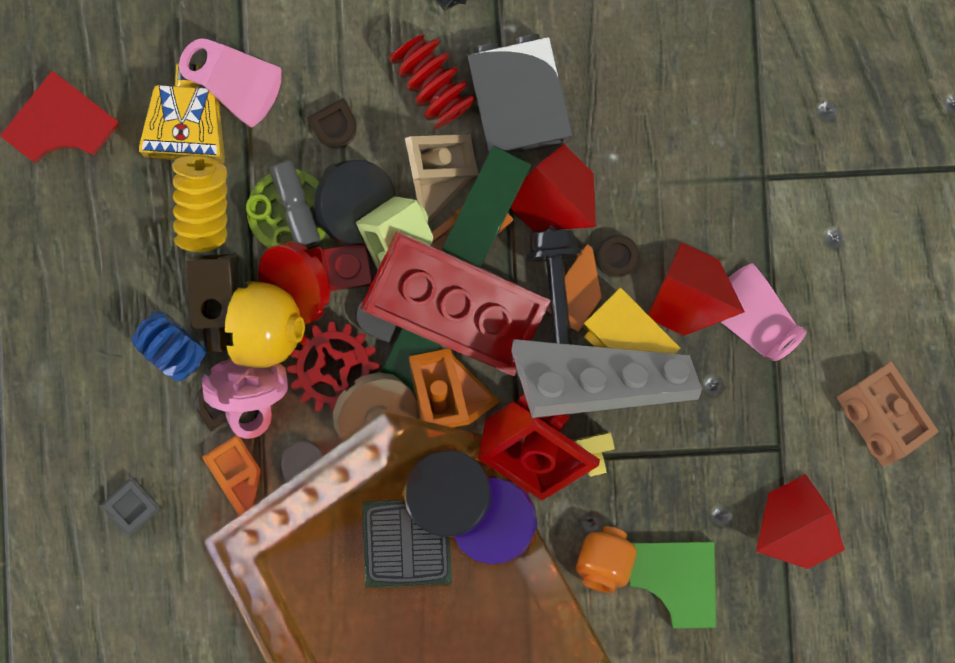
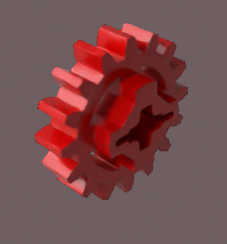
M334 321L329 322L328 332L322 333L317 325L312 326L314 337L309 340L303 336L300 341L304 346L302 350H294L290 354L295 359H298L297 365L287 367V372L298 375V379L290 384L293 390L301 388L305 390L300 401L305 404L312 398L316 399L315 411L318 412L322 411L325 404H330L332 414L338 397L344 390L348 391L351 388L349 378L354 368L362 364L361 377L369 375L371 371L380 369V364L369 361V357L377 352L375 347L364 349L362 346L367 336L361 333L353 338L351 336L352 325L347 324L342 332H337ZM330 340L344 341L353 346L355 350H350L346 353L337 351L333 348ZM316 347L318 358L315 366L306 371L307 358ZM326 350L337 362L344 361L345 366L340 369L341 387L330 374L323 375L322 370L328 367ZM325 383L333 386L337 396L322 395L312 387Z

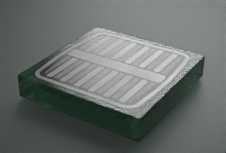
M404 500L362 501L365 589L452 585L450 537H439L421 529L410 517Z

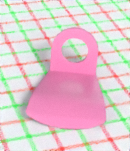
M204 38L191 42L184 49L179 61V69L184 78L203 85L234 116L250 128L255 127L267 115L276 100L281 84L282 70L280 67ZM205 49L207 51L206 63L201 69L192 71L189 66L192 55L197 50Z
M751 263L728 277L745 312L720 323L766 359L778 361L793 351L804 339L807 331L803 327L796 325L758 268ZM792 339H794L786 348H784V349L782 350V348H783L789 341H791Z

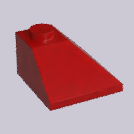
M511 402L485 420L478 459L541 501L599 466V458L538 417L532 418L529 411L514 402Z

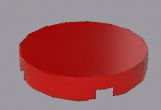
M286 241L267 249L260 259L258 278L259 282L275 285L289 293L299 308L300 316L306 325L320 319L324 314V306L329 304L330 299L329 280L319 259L316 256L310 257L304 251L308 249L301 243Z

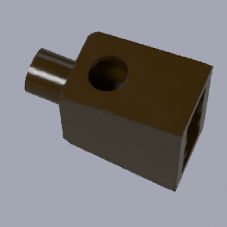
M238 254L195 255L186 261L191 328H203L205 352L227 351V346H230L229 333L225 332V320L232 296L239 288ZM215 299L219 301L222 313H213L208 307V300Z

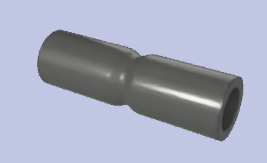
M286 161L269 168L278 197L285 208V216L294 242L301 243L305 247L321 242L311 210L305 202V193L294 162Z

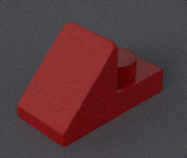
M366 244L346 245L324 250L322 247H316L305 251L310 257L316 256L322 263L329 280L330 293L370 286L372 284Z

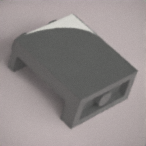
M539 34L525 35L515 39L516 45L499 48L498 43L484 44L474 48L475 54L467 55L468 68L475 90L488 155L492 146H496L514 155L571 142L572 131L550 37L540 39Z

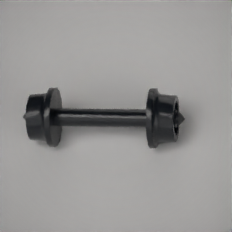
M550 225L545 232L530 235V253L526 254V261H546L554 340L558 344L572 345L563 259L581 256L582 249L576 246L572 230H557Z

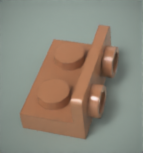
M892 361L837 396V400L843 407L846 417L853 422L867 443L870 453L877 458L883 467L906 457L939 432Z

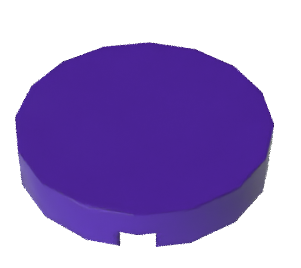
M490 478L493 499L491 509L475 529L454 538L460 549L475 561L486 564L506 563L524 554L529 547L538 524L536 509L528 493L521 487L507 480Z

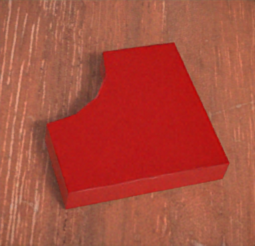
M51 71L0 137L36 164L47 153L62 148L80 149L95 156L120 123L58 74Z

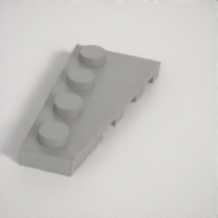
M513 340L511 351L532 418L699 400L702 387L690 355Z

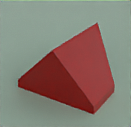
M563 144L538 164L525 178L510 209L533 232L545 231L550 225L557 230L596 227L594 173Z
M681 242L647 315L656 324L684 337L742 314L745 311L720 260Z
M806 474L767 493L768 498L756 552L809 569L845 550L832 511Z

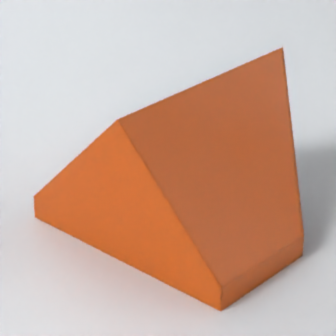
M450 348L409 356L418 415L427 433L469 425L501 402L452 354Z

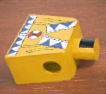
M176 64L175 86L158 85L153 89L139 144V152L144 158L176 160L183 156L201 155L224 163L225 156L219 100L206 88H200V84L184 78L180 72L179 64ZM189 64L192 71L201 69L199 65Z

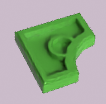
M714 542L632 543L636 548L637 556L629 580V586L647 589L659 597L669 611L672 628L674 629L716 628Z

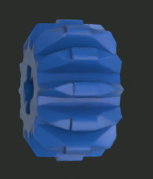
M153 312L147 319H144L136 328L137 331L131 338L133 345L145 359L167 376L178 381L185 380L191 373L193 374L201 365L200 362L206 355L204 347L191 333L162 312Z

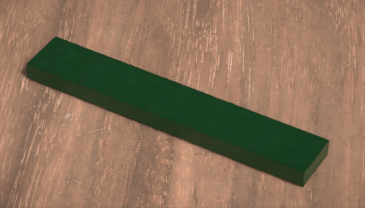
M492 146L442 250L481 268L532 164L496 146ZM403 328L381 373L396 376L410 390L414 391L409 356L438 351L442 345Z

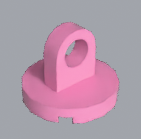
M230 358L217 363L211 368V374L209 376L204 374L201 379L204 400L211 407L225 411L232 431L238 437L245 439L258 437L268 429L272 416L270 405L283 398L288 390L286 370L280 363L268 368H252L237 365ZM259 410L257 417L252 422H239L242 413Z

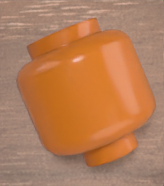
M605 526L601 532H591L584 537L576 563V571L583 578L582 584L595 591L614 593L616 588H622L629 583L637 551L635 546L626 540L627 533L614 527Z

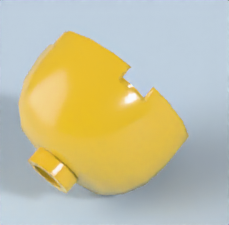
M248 281L245 282L248 285L247 288H238L234 292L228 306L225 332L233 333L234 346H227V351L232 361L237 365L252 368H268L285 361L294 351L297 343L304 336L305 323L300 316L299 308L289 293L275 285Z

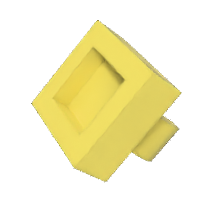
M602 432L572 440L600 459L599 466L590 471L588 476L607 473L602 452L615 449L611 432Z

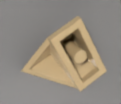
M471 134L410 136L405 138L417 202L422 205L428 215L427 224L472 177L479 175Z

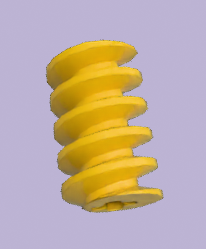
M201 155L180 157L172 164L174 172L177 173L173 178V185L177 188L173 193V200L177 203L173 208V214L177 218L173 223V228L178 234L174 238V242L181 249L190 252L201 253L211 251L220 247L227 238L226 166L216 159Z

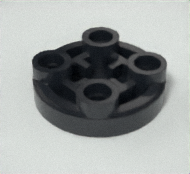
M347 160L329 165L325 169L315 193L313 219L316 226L324 230L325 233L337 242L348 245H365L356 222L392 197H396L392 181L383 169L369 161Z
M439 450L424 456L413 466L405 482L404 501L410 517L421 529L439 537H457L467 534L483 521L492 506L491 483L486 471L474 458L460 451Z

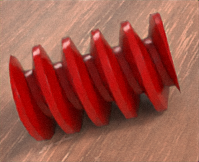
M425 34L409 40L390 55L389 60L392 64L403 63L398 69V74L401 78L412 77L406 87L410 92L421 91L416 97L415 102L419 107L430 105L425 111L424 116L428 121L439 119L433 128L434 130L450 123L466 112L476 100V97L471 95L461 98L460 93L467 86L466 81L452 83L451 79L458 72L457 67L443 69L442 65L449 58V54L446 52L435 55L433 51L441 41L439 38L426 41L424 38Z

